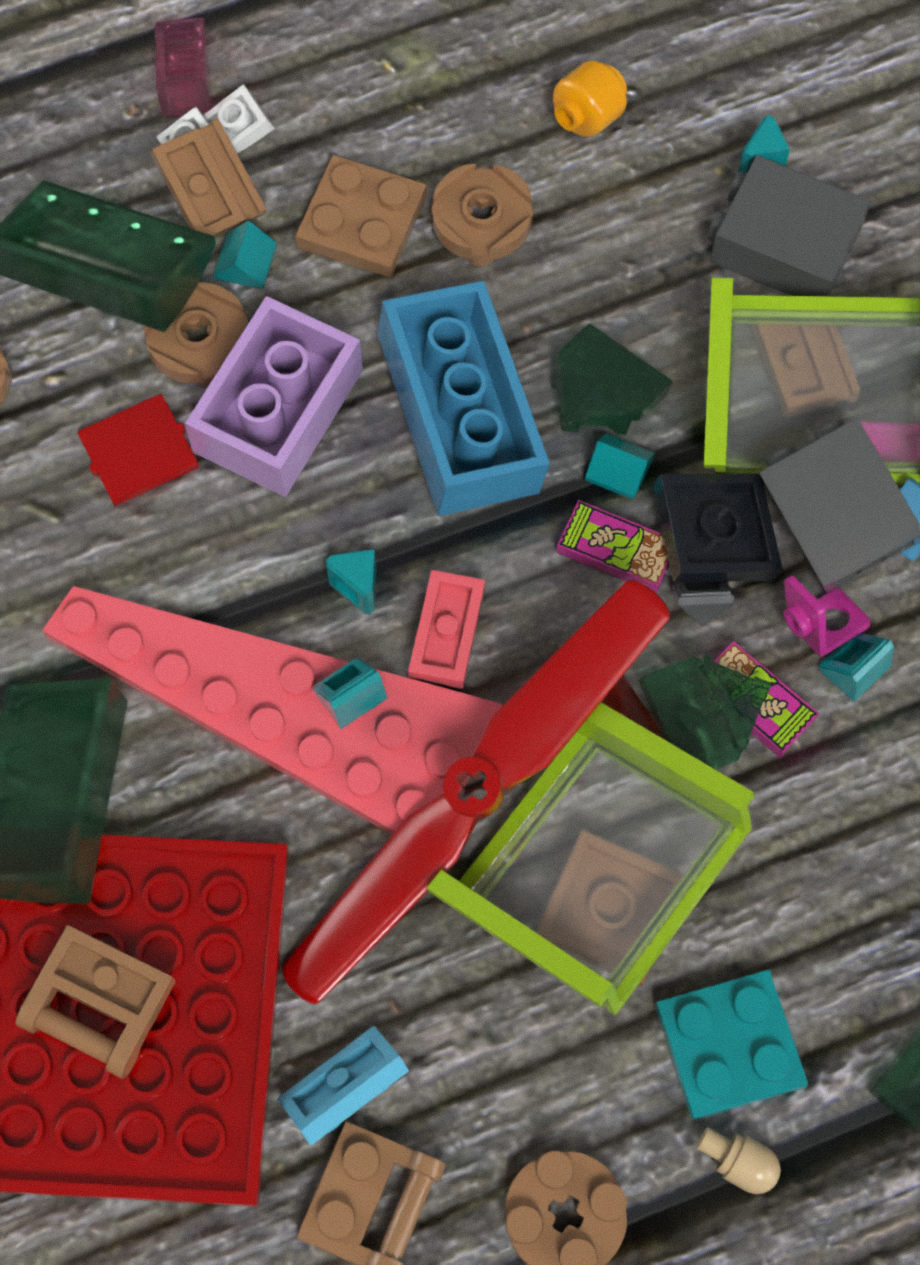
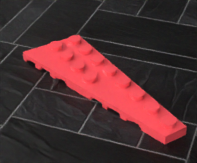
M76 586L71 588L42 630L47 639L391 835L407 816L444 793V776L450 766L459 759L474 756L492 716L503 706L498 702L375 669L382 678L388 699L343 729H340L312 688L315 687V684L349 663V661ZM466 776L460 783L463 787H465L470 776Z

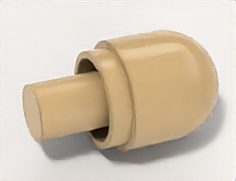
M709 1127L703 1132L696 1149L718 1161L716 1171L723 1174V1179L751 1194L766 1193L777 1184L781 1168L776 1154L770 1148L747 1135L741 1136L735 1133L731 1139H728Z

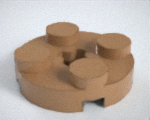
M476 163L460 166L445 175L435 188L431 208V221L434 233L440 243L453 254L466 258L472 265L479 267L487 266L494 259H500L517 250L528 237L533 223L530 190L519 175L504 166L492 164V170L486 168L476 169ZM475 205L480 209H485L488 206L492 207L491 217L487 219L473 217L472 207Z
M200 282L192 283L193 289H184L177 293L176 288H173L163 293L152 304L146 315L144 333L149 356L164 375L181 383L198 384L200 387L208 388L249 322L240 301L234 294L221 286ZM201 325L207 326L208 337L199 342L190 341L189 336L185 333L188 328L198 330Z
M550 1151L528 1163L513 1180L504 1206L506 1232L516 1254L526 1265H606L620 1248L627 1228L626 1196L615 1176L598 1160L575 1151ZM569 1197L578 1203L576 1213L583 1218V1221L579 1228L568 1225L562 1233L552 1227L555 1222V1216L548 1209L553 1201L563 1204Z

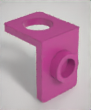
M793 575L784 579L786 609L783 611L784 619L794 635L803 639L820 658L870 627V618L841 589H833L819 599H816ZM838 609L845 612L849 617L848 624L839 630H826L825 611Z

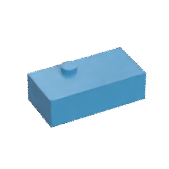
M479 281L384 300L382 302L377 336L438 517L539 494L550 462L485 282Z

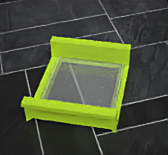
M712 278L704 468H715V474L759 473L768 468L766 461L777 452L790 446H795L798 451L816 441L814 434L827 424L838 419H844L847 424L858 417L897 486H903L910 477L920 484V298L733 295V278Z
M600 703L551 762L461 880L458 881L443 870H440L427 889L429 893L598 1007L603 1005L610 1013L616 1016L752 830L748 806L755 798L754 792L605 704Z

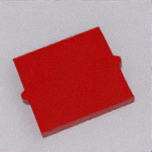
M161 393L77 431L92 462L89 469L93 476L100 477L114 507L199 468V464L184 437L186 434L184 424L176 422Z

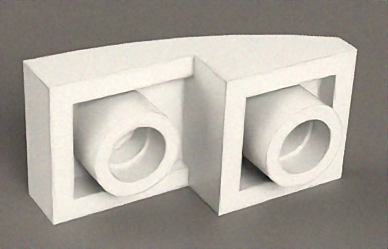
M243 84L205 114L195 106L160 133L157 139L161 144H164L191 130L203 128L218 118L236 153H239L275 128L252 93Z

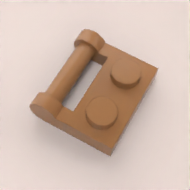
M67 925L17 1015L16 1026L32 1034L40 1030L107 1064V1072L124 1079L133 1068L140 1048L176 981L172 976ZM57 991L126 1025L118 1042L50 1008Z
M346 1121L296 1238L355 1265H405L401 1263V1259L433 1181L440 1182L446 1164L427 1154L412 1150ZM395 1165L411 1172L380 1248L376 1252L362 1246L392 1171Z

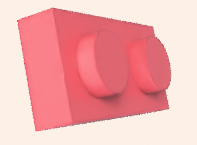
M431 570L408 670L410 679L458 689L464 688L485 591L484 579Z

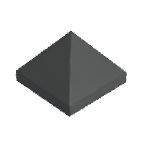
M671 581V590L678 606L702 627L734 603V594L728 582L673 583Z

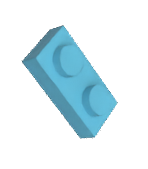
M373 1026L279 1096L277 1100L310 1146H312L377 1095L386 1091L390 1085L408 1073L409 1070L399 1054L377 1028Z

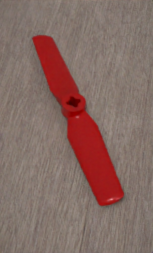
M627 580L492 716L474 756L459 759L446 772L443 781L444 793L407 816L283 964V977L290 989L299 998L311 1004L321 1002L428 892L427 887L440 870L447 872L457 862L478 819L487 817L498 809L503 801L505 789L507 791L550 765L670 618L669 609L654 590L640 581ZM482 774L487 776L482 784L483 788L487 791L483 799L479 801L474 796L469 797L466 801L461 799L466 790L460 783L466 776L469 775L475 780L480 778Z

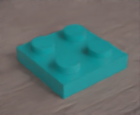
M770 970L656 1002L655 1009L691 1122L801 1090L809 1085Z

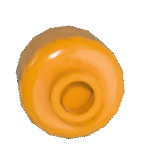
M595 60L582 63L562 78L554 87V114L558 123L565 130L586 138L598 135L625 112L627 104L626 82L620 72L611 65Z

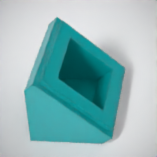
M767 115L766 118L764 117L742 150L738 172L747 173L756 155L786 166L790 149L774 117Z
M249 220L228 231L213 275L214 279L264 290L277 243Z
M605 433L597 441L585 481L635 500L655 452Z
M375 549L331 555L326 560L329 585L365 615H370L375 610L377 567Z
M860 633L837 647L821 663L819 669L833 684L855 702L891 667L894 645L891 640Z
M360 658L353 659L315 684V687L312 688L340 729H343L388 699L378 671Z

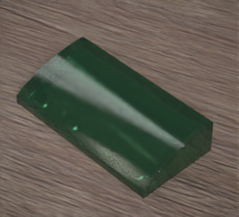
M43 180L0 223V275L165 333L197 287L215 249L216 241L215 236Z
M112 678L7 685L0 714L1 899L41 903H90L128 701Z

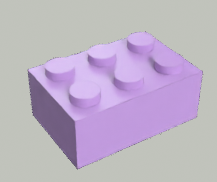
M266 296L185 422L193 453L286 497L363 372L360 339Z

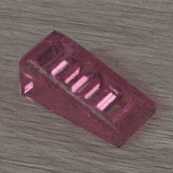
M204 18L155 23L156 90L162 113L165 116L185 115L195 106L201 112H208L211 109V88ZM194 41V43L168 46V44Z

